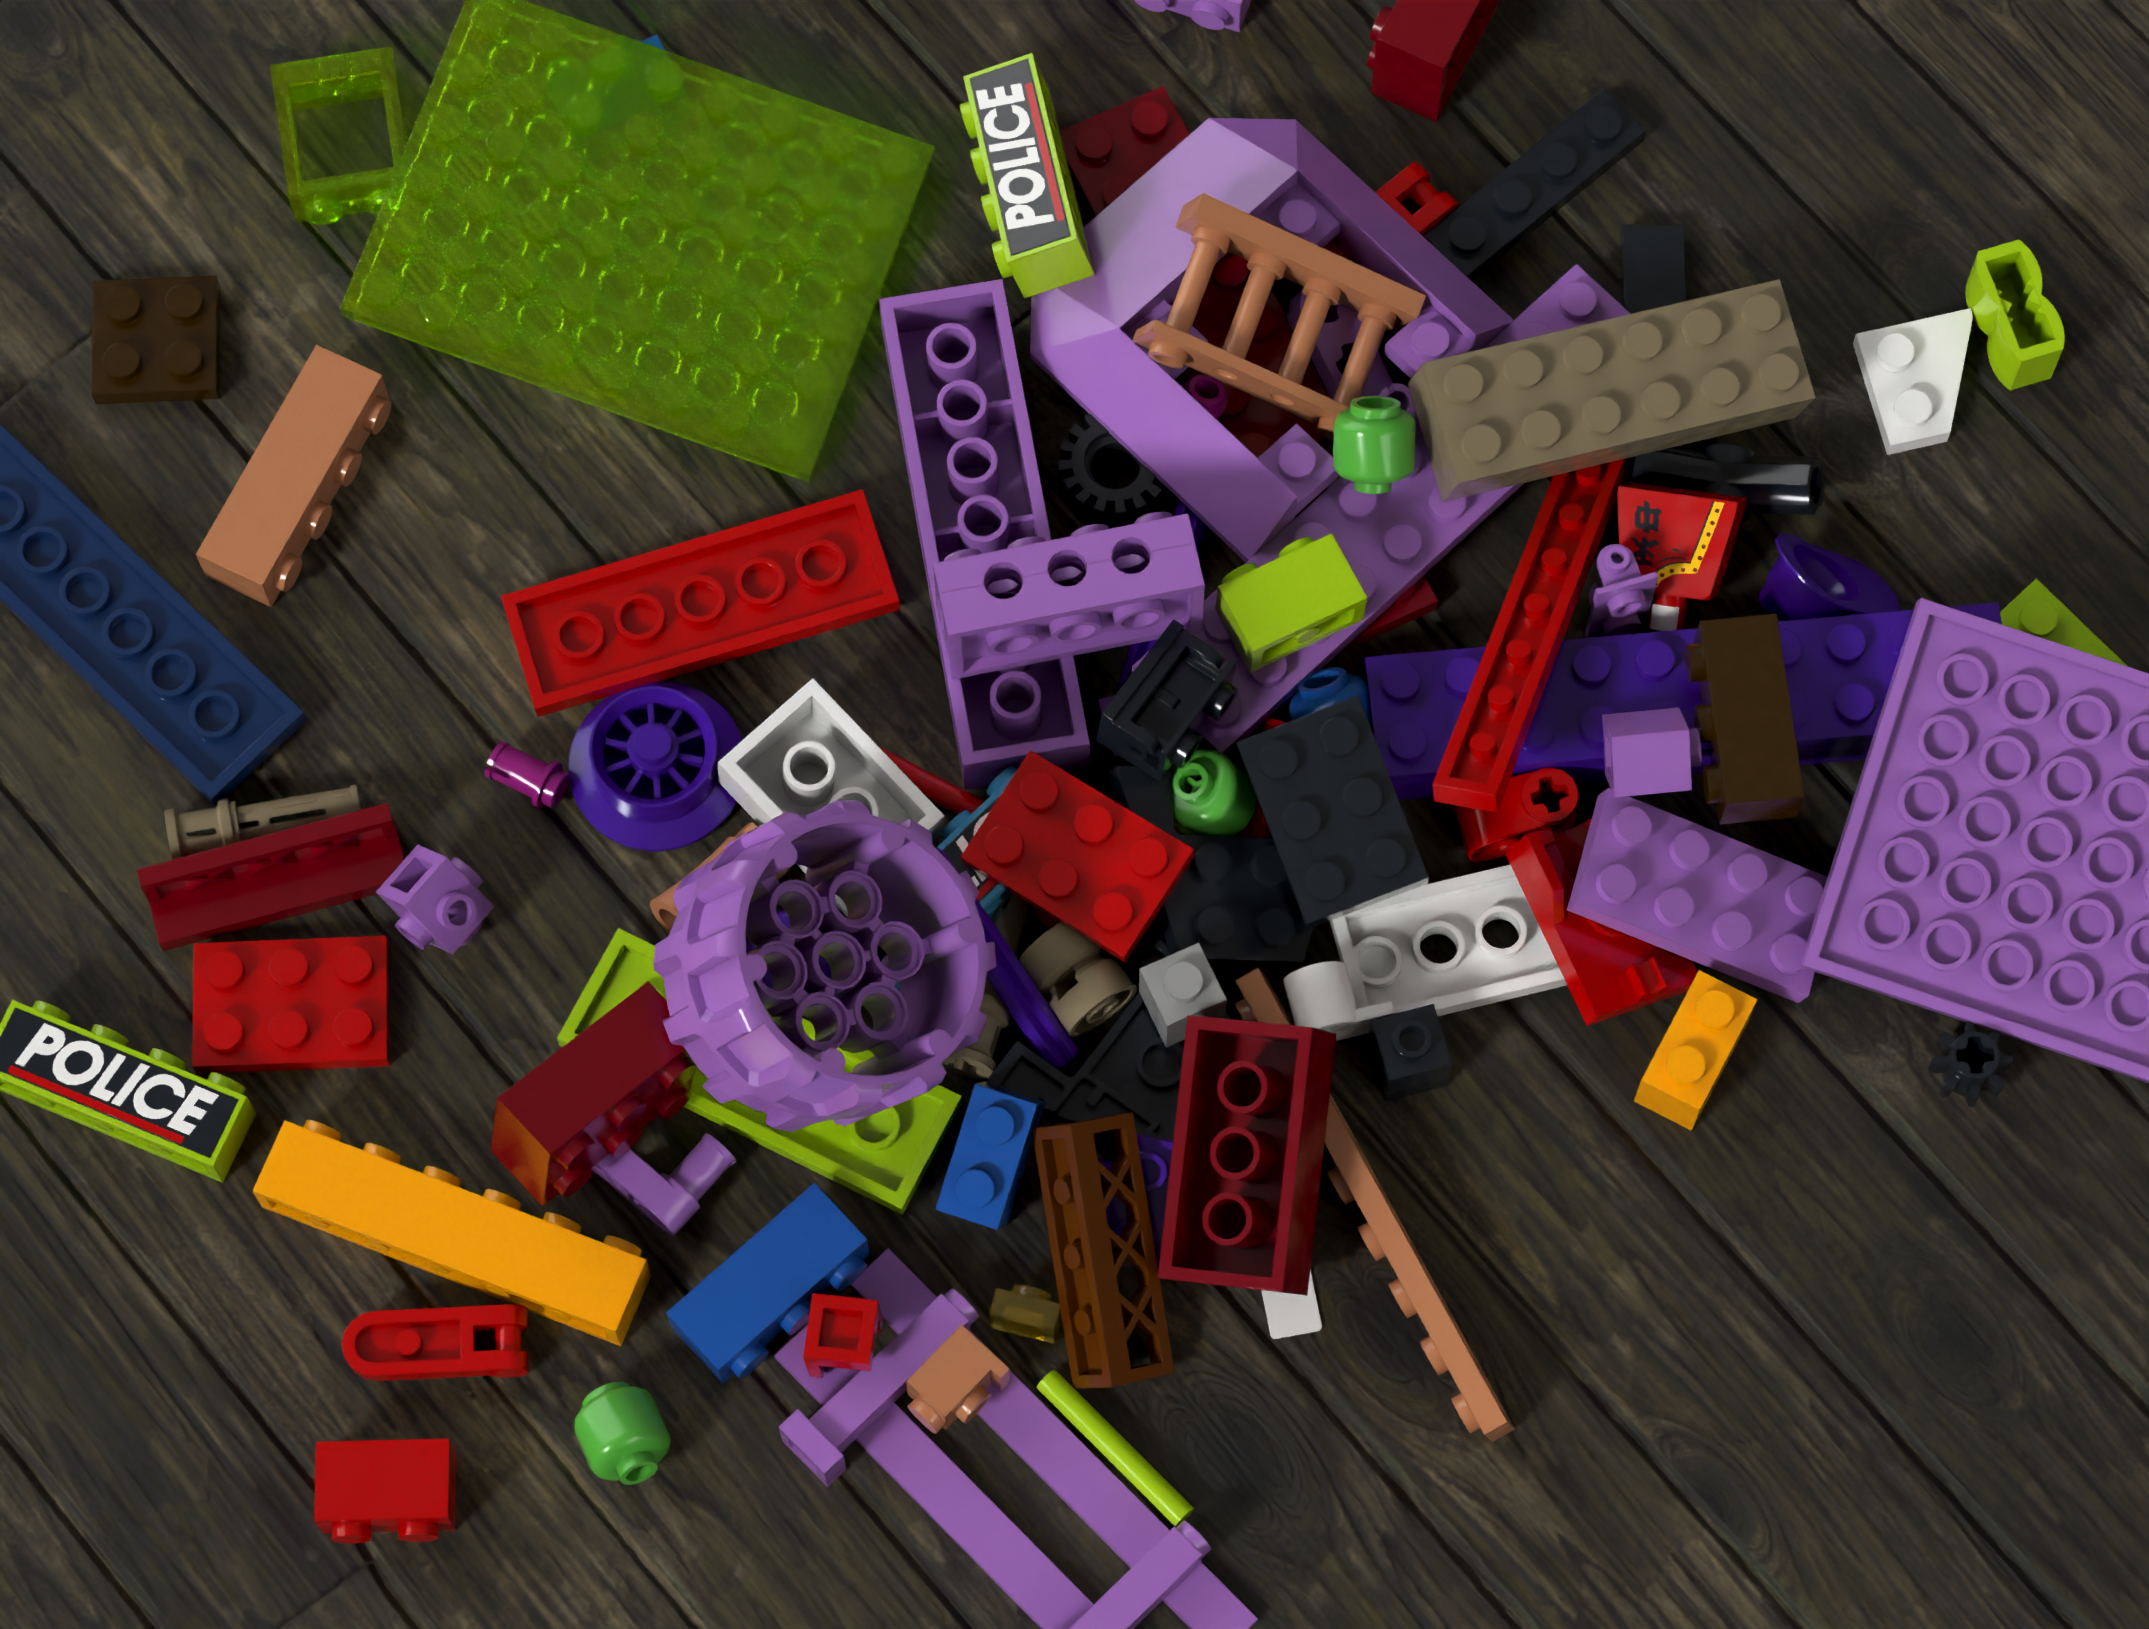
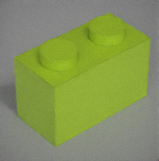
M1331 533L1316 541L1312 537L1298 539L1283 548L1279 553V558L1258 568L1255 563H1249L1234 569L1223 578L1222 584L1217 588L1215 610L1249 673H1252L1362 621L1368 597Z

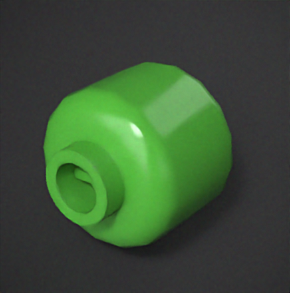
M1363 396L1351 400L1350 407L1339 412L1334 422V470L1342 478L1354 482V489L1358 492L1367 494L1390 492L1392 490V483L1404 480L1414 470L1416 435L1414 417L1401 409L1400 401L1391 397Z
M1208 749L1196 750L1190 761L1183 768L1176 764L1172 766L1174 821L1196 835L1234 837L1246 828L1255 814L1258 800L1245 768L1221 752Z
M612 1382L593 1390L583 1400L582 1408L575 1418V1434L589 1468L598 1478L609 1481L620 1480L625 1485L643 1482L656 1473L658 1469L657 1464L663 1460L669 1451L670 1434L655 1399L647 1390L630 1386L629 1383Z

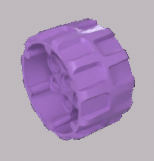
M838 799L808 815L784 812L727 843L725 849L713 861L685 876L674 891L673 901L678 914L669 936L655 944L653 963L654 970L664 978L670 1017L664 1019L663 1024L671 1044L680 1045L685 1048L698 1069L708 1078L703 1087L722 1104L735 1099L754 1110L766 1113V1124L774 1129L793 1132L827 1120H834L836 1124L847 1126L924 1094L943 1081L947 1072L941 1063L951 1054L978 1042L986 1025L987 1015L980 1012L979 1009L984 995L987 972L996 968L995 943L986 942L984 929L975 905L979 890L967 870L958 874L952 864L933 846L932 833L912 819L898 824L872 816L866 805L858 800ZM794 864L808 867L806 870V880L808 883L800 880H787L780 884L774 877V875ZM835 894L846 904L847 918L837 909ZM777 904L787 912L790 922L789 928L779 920L776 911ZM746 936L756 946L754 950L748 953L746 952ZM877 945L887 954L881 962L877 955ZM819 955L824 957L830 964L832 971L831 979L825 976L820 969ZM767 970L773 978V989L767 987L762 981ZM900 982L901 992L895 988V984ZM861 1006H864L870 1012L874 1024L873 1030L863 1021ZM802 1016L807 1017L813 1024L815 1041L805 1033L802 1025ZM839 1047L850 1053H860L870 1049L875 1057L857 1064L853 1068L852 1073L843 1071L845 1068L844 1055L836 1048Z

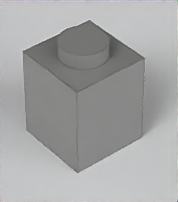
M1199 943L1139 969V993L1166 1048L1185 1040L1188 1015L1225 1019L1227 999Z

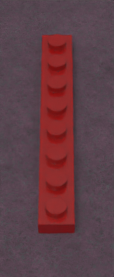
M1633 457L1553 476L1433 781L1434 802L1498 812L1617 500L1618 486L1623 484Z

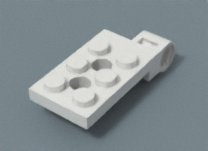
M1511 865L1422 885L1331 920L1330 924L1341 962L1328 961L1312 964L1288 974L1283 980L1295 1026L1314 1027L1337 1034L1336 1041L1369 1033L1371 1020L1430 1004H1434L1437 1016H1442L1567 985ZM1493 920H1506L1514 925L1519 939L1511 947L1504 949L1495 948L1484 939L1482 934L1483 927ZM1441 934L1453 941L1457 953L1453 959L1446 963H1433L1423 956L1420 944L1430 935Z

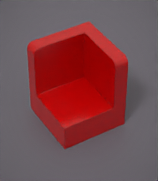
M812 1293L803 1354L810 1377L823 1378L825 1366L871 1371L876 1334L882 1333L884 1321L878 1300Z

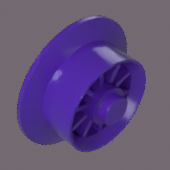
M652 682L612 694L600 702L588 714L574 737L569 756L570 785L577 806L588 822L598 832L617 844L650 852L670 851L689 846L714 832L729 817L738 803L718 782V761L742 741V737L731 716L719 703L703 692L686 685L671 682Z

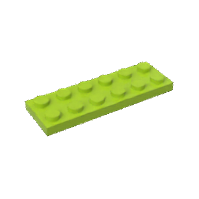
M620 928L617 929L557 1037L559 1046H565L648 981L666 999L664 978L654 970L655 945ZM802 1018L805 1033L815 1041L813 1024ZM839 1047L836 1048L844 1055L845 1068L843 1071L852 1073L853 1068L857 1064L875 1057L869 1050L860 1053H850ZM697 1067L693 1074L690 1089L692 1095L683 1107L903 1215L962 1105V1096L937 1085L924 1094L847 1126L836 1124L834 1120H827L789 1132L770 1127L766 1124V1113L754 1110L735 1099L721 1104L703 1087L708 1078Z

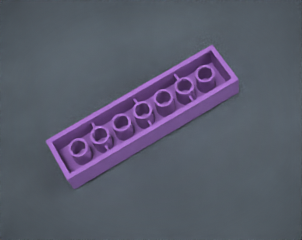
M1003 279L879 299L882 333L964 789L969 790L990 786L993 780L1008 767L1014 766L1018 769L1030 750L1068 773L1090 769V743L1073 656L952 680L936 608L933 563L942 562L949 554L964 549H978L983 554L1008 549L1012 542L1026 537L1037 536L1043 537L1046 541L1051 540Z

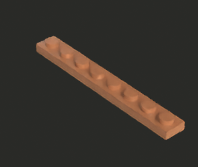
M1258 968L1235 980L1245 997L1235 1003L1243 1021L1293 1025L1269 980ZM1330 1093L1324 1143L1336 1166L1328 1169L1327 1174L1344 1204L1346 1205L1356 1200L1367 1222L1358 1226V1231L1376 1261L1385 1256L1388 1258L1398 1279L1388 1285L1405 1316L1409 1318L1418 1313L1429 1336L1422 1339L1420 1344L1436 1373L1440 1376L1449 1370L1461 1393L1451 1398L1464 1425L1470 1433L1481 1428L1483 1434L1493 1442L1515 1430Z

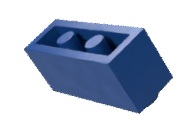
M814 1182L666 1312L670 1327L722 1384L734 1374L739 1379H742L752 1373L766 1359L769 1351L765 1347L785 1330L788 1335H792L808 1323L812 1293L826 1294L833 1287L838 1292H841L862 1275L867 1268V1264L863 1260L870 1255L867 1238Z

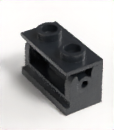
M1173 619L1102 712L1096 741L1161 782L1173 764L1183 768L1190 761L1203 738L1198 731L1209 716L1216 721L1220 720L1232 704L1238 692V688L1232 685L1238 660L1232 657L1225 668L1220 670L1219 668L1225 661L1223 656L1213 647L1186 631L1184 625Z

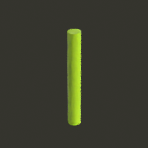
M1055 1369L1050 1371L1039 1382L1036 1388L1175 1527L1190 1516L1194 1507Z

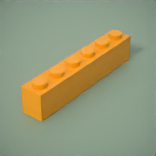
M284 1120L253 1189V1193L262 1208L510 1304L525 1306L528 1308V1311L613 1344L622 1345L651 1278L647 1260L640 1257L642 1250L636 1245L610 1235H606L603 1243L579 1234L582 1229L579 1224L555 1213L546 1212L544 1218L540 1219L519 1211L522 1205L519 1201L496 1190L486 1189L483 1196L460 1188L462 1181L458 1177L442 1169L426 1166L423 1173L400 1165L402 1158L398 1154L382 1146L366 1143L364 1149L361 1150L340 1142L342 1138L341 1133L320 1122L306 1120L304 1126L301 1127Z

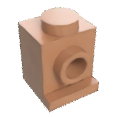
M961 1324L906 1381L908 1395L913 1399L907 1407L934 1434L942 1427L947 1430L957 1418L966 1424L980 1412L991 1398L992 1394L986 1390L991 1383L1000 1392L1010 1383V1369Z

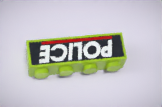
M1033 53L963 76L969 101L960 104V111L970 138H978L979 147L970 150V154L980 183L982 185L988 183L990 193L981 196V202L991 230L993 232L999 230L1001 240L992 243V249L1003 279L1013 276L1025 299L1095 275L1050 89Z
M15 1000L11 1001L0 1023V1091L219 1182H224L256 1116V1112L248 1097L243 1095L246 1090L244 1086L218 1073L211 1072L207 1080L185 1071L187 1064L183 1060L160 1049L152 1048L149 1056L127 1047L129 1040L126 1037L105 1026L94 1024L91 1031H87L68 1022L71 1016L49 1003L36 1000L33 1007H29Z

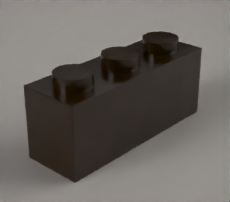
M1777 614L1700 621L1693 644L1685 645V666L1689 683L1699 682L1702 704L1694 705L1693 715L1694 728L1698 729L1700 743H1708L1711 765L1703 766L1702 770L1706 803L1717 804L1720 825L1797 817L1804 799V790Z

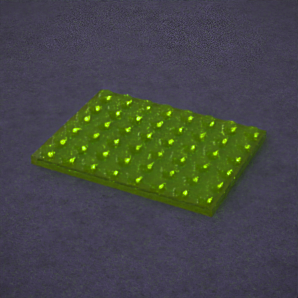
M465 0L340 306V313L342 317L809 483L934 156L935 146L525 0Z

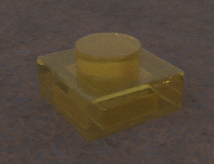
M1017 1284L1013 1285L1012 1292L996 1288L990 1310L991 1328L1055 1344L1061 1321V1306L1059 1303L1050 1301L1051 1294L1036 1287Z

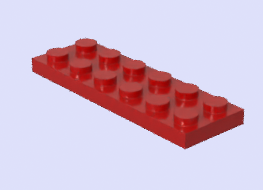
M863 489L501 595L537 717L900 610L899 598Z

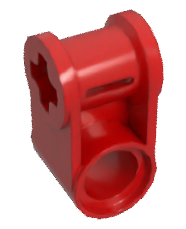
M1553 767L1541 768L1537 771L1510 778L1497 813L1453 805L1469 860L1482 862L1504 857L1524 835L1540 830V832L1551 830L1552 833H1558L1573 828L1577 818L1578 787L1573 778L1565 771ZM1549 797L1553 805L1559 806V811L1548 813L1547 807L1544 804H1539V799Z

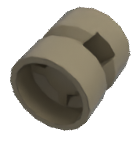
M1059 923L1035 940L1022 953L1018 961L1039 992L1052 995L1049 1006L1070 1037H1078L1099 1027L1118 1013L1134 997L1137 992V985L1117 958H1104V949Z

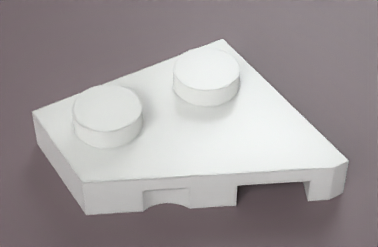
M1971 308L1855 335L1853 346L1887 455L1947 442L1952 428L1972 326L1973 314Z

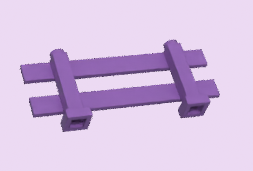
M889 1248L851 1284V1287L863 1299L878 1300L883 1320L898 1334L873 1358L871 1371L825 1366L823 1378L810 1377L803 1358L808 1324L774 1355L775 1359L822 1406L809 1420L797 1409L779 1426L782 1441L828 1487L847 1469L842 1452L856 1440L1041 1629H1134L1162 1601L1190 1629H1250L1258 1622V1618L1202 1563V1558L1211 1550L1204 1537L1184 1520L1176 1528L1173 1527L1169 1530L1011 1371L1010 1383L1001 1392L992 1383L986 1388L992 1396L978 1415L1131 1568L1095 1604L894 1403L907 1391L906 1381L961 1324L970 1331V1325L979 1315L972 1305L953 1288L945 1295L941 1293L937 1297Z

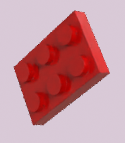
M1030 750L960 858L965 865L1126 963L1191 863L1195 852L1190 846Z
M387 936L194 943L192 1067L196 1074L390 1066V943Z

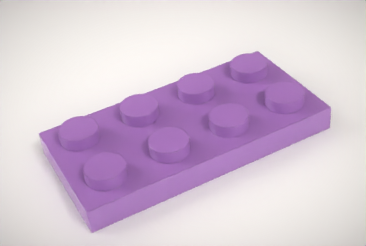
M1607 788L1598 795L1567 910L1799 1003L1809 996L1815 974L1814 971L1805 969L1800 964L1828 877L1632 797H1614L1612 790Z

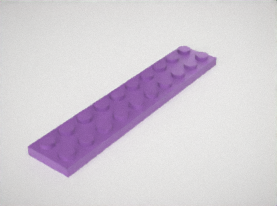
M1576 264L1484 348L1629 315L1630 313ZM1415 412L1413 416L1416 422L1415 464L1413 473L1404 480L1392 483V490L1382 494L1358 492L1354 489V482L1340 477L1245 563H1255L1258 568L1279 558L1280 551L1298 539L1312 537L1316 541L1332 533L1368 597L1362 621L1249 673L1215 610L1217 590L1204 601L1202 631L1192 632L1191 634L1213 647L1223 656L1225 661L1219 668L1220 670L1225 668L1232 657L1238 660L1232 685L1238 688V692L1220 720L1216 721L1209 716L1198 733L1203 736L1201 744L1208 750H1217L1226 756L1237 747L1238 741L1246 739L1298 691V684L1328 664L1524 483L1442 502L1417 413ZM1146 654L1132 666L1131 674L1140 664V662L1143 660Z

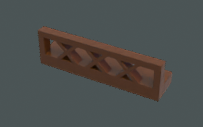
M1133 1112L1032 1128L1073 1388L1116 1387L1175 1373L1160 1278H1158V1265ZM1113 1130L1117 1158L1108 1171L1098 1162L1093 1133ZM1113 1196H1116L1126 1207L1128 1222L1120 1236L1108 1227L1106 1209ZM1124 1261L1136 1270L1138 1288L1130 1302L1119 1293L1116 1278ZM1136 1326L1146 1335L1150 1363L1131 1367L1127 1340Z

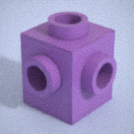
M417 845L376 891L400 917L395 927L411 943L422 950L431 944L452 955L460 946L467 944L478 934L482 926V920L495 907L478 890L483 880L471 867L456 857L450 861L447 857L420 845Z

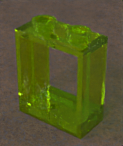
M392 46L270 65L287 192L296 223L307 221L315 225H326L340 220L343 215L369 212L374 215H390L399 212L406 205L418 204L399 73ZM384 97L394 167L304 181L295 111Z

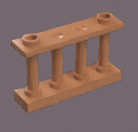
M1205 193L1200 194L1183 205L1175 228L1192 235L1191 242L1195 247L1167 322L1163 323L1155 319L1136 330L1132 342L1148 348V356L1162 365L1172 368L1188 366L1317 425L1316 432L1320 436L1334 442L1335 418L1339 412L1350 407L1351 400L1362 396L1385 330L1397 329L1417 319L1426 295ZM1229 252L1247 260V268L1251 272L1221 349L1190 335L1189 332L1218 255ZM1284 277L1303 286L1302 292L1307 297L1280 370L1276 374L1245 360L1274 280H1280ZM1340 303L1358 311L1357 317L1362 323L1334 399H1331L1302 386L1301 383L1330 305Z

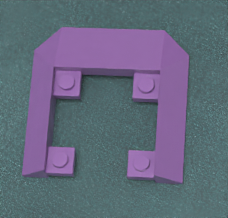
M1208 118L1083 227L1095 275L1031 296L1030 358L1082 408L1101 423L1141 464L1147 467L1161 483L1247 563L1295 519V515L1340 475L1334 470L1333 457L1297 423L1257 458L1175 381L1188 366L1172 368L1162 365L1148 356V348L1132 342L1136 330L1155 319L1163 323L1167 322L1172 308L1170 303L1176 298L1195 247L1191 242L1192 235L1175 228L1184 204L1205 193L1322 248L1334 239L1363 267L1426 295L1418 318L1410 321L1385 344L1384 354L1409 378L1414 376L1424 362L1483 349L1514 320L1296 119ZM1226 252L1225 254H1219L1216 263L1228 252ZM1192 326L1189 334L1208 343V340Z

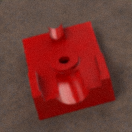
M1592 818L1576 827L1558 833H1552L1551 830L1544 832L1537 830L1528 833L1506 853L1507 859L1586 1026L1686 993L1698 973L1693 961L1567 910Z

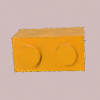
M1699 970L1641 1079L1634 1102L1692 1131L1746 1028L1758 999Z

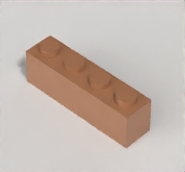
M315 346L196 553L205 577L269 607L273 606L281 591L288 592L293 587L302 568V558L300 556L311 538L318 539L325 531L332 514L330 503L341 485L347 487L354 480L361 465L362 454L360 451L370 433L377 435L382 430L389 417L391 401H389L390 398L382 374L321 346Z

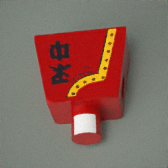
M1627 482L1618 486L1619 544L1632 551L1641 576L1657 572L1658 575L1648 613L1647 628L1659 631L1684 630L1688 598L1711 600L1718 595L1746 507L1747 497L1636 482Z

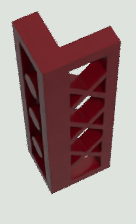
M388 803L136 870L140 887L150 905L158 943L162 951L377 895L376 891L403 862L405 856Z

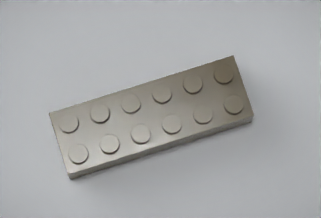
M1780 279L1424 362L1408 382L1442 502L1793 419L1816 398Z

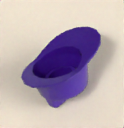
M1789 533L1778 534L1775 542L1780 556L1771 568L1766 584L1759 595V602L1763 609L1772 614H1777V617L1784 621L1846 616L1853 612L1869 614L1899 611L1898 597L1889 584L1873 570L1857 560L1808 544Z

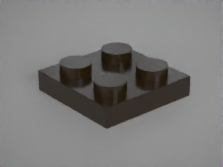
M217 275L93 281L91 395L95 404L220 399V284Z

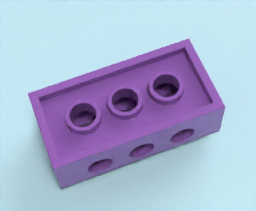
M1169 512L1149 513L1138 518L1134 524L1111 529L1104 524L1087 525L1075 530L1070 537L1046 541L1043 537H1026L1012 542L1008 549L983 554L978 549H964L949 554L942 562L933 563L936 608L952 680L1159 639L1173 619L1184 625V629L1189 633L1202 631L1205 584L1188 513L1172 516Z

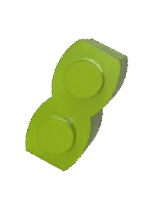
M2019 239L1978 251L1965 290L1968 309L1971 308L1974 322L1988 335L1987 353L1992 370L1999 381L2010 391L2051 379L2065 342L2061 318L2051 302L2041 294L2042 274L2039 264L2031 250Z

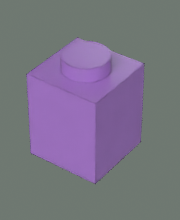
M1679 707L1602 715L1605 776L1614 797L1692 790L1691 768L1701 766V743L1698 729L1688 728Z

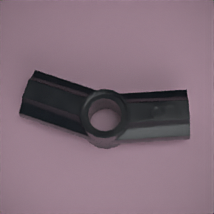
M1713 444L1707 446L1703 451L1676 446L1635 456L1630 482L1747 497L1741 523L1749 518L1750 513L1815 515L1817 508L1822 507L1825 491L1823 465L1818 457L1757 456L1749 449L1731 444Z

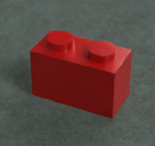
M450 1439L316 1442L315 1523L323 1534H332V1541L349 1544L369 1542L372 1540L373 1532H398V1539L427 1542L437 1540L439 1538V1531H456L457 1452Z

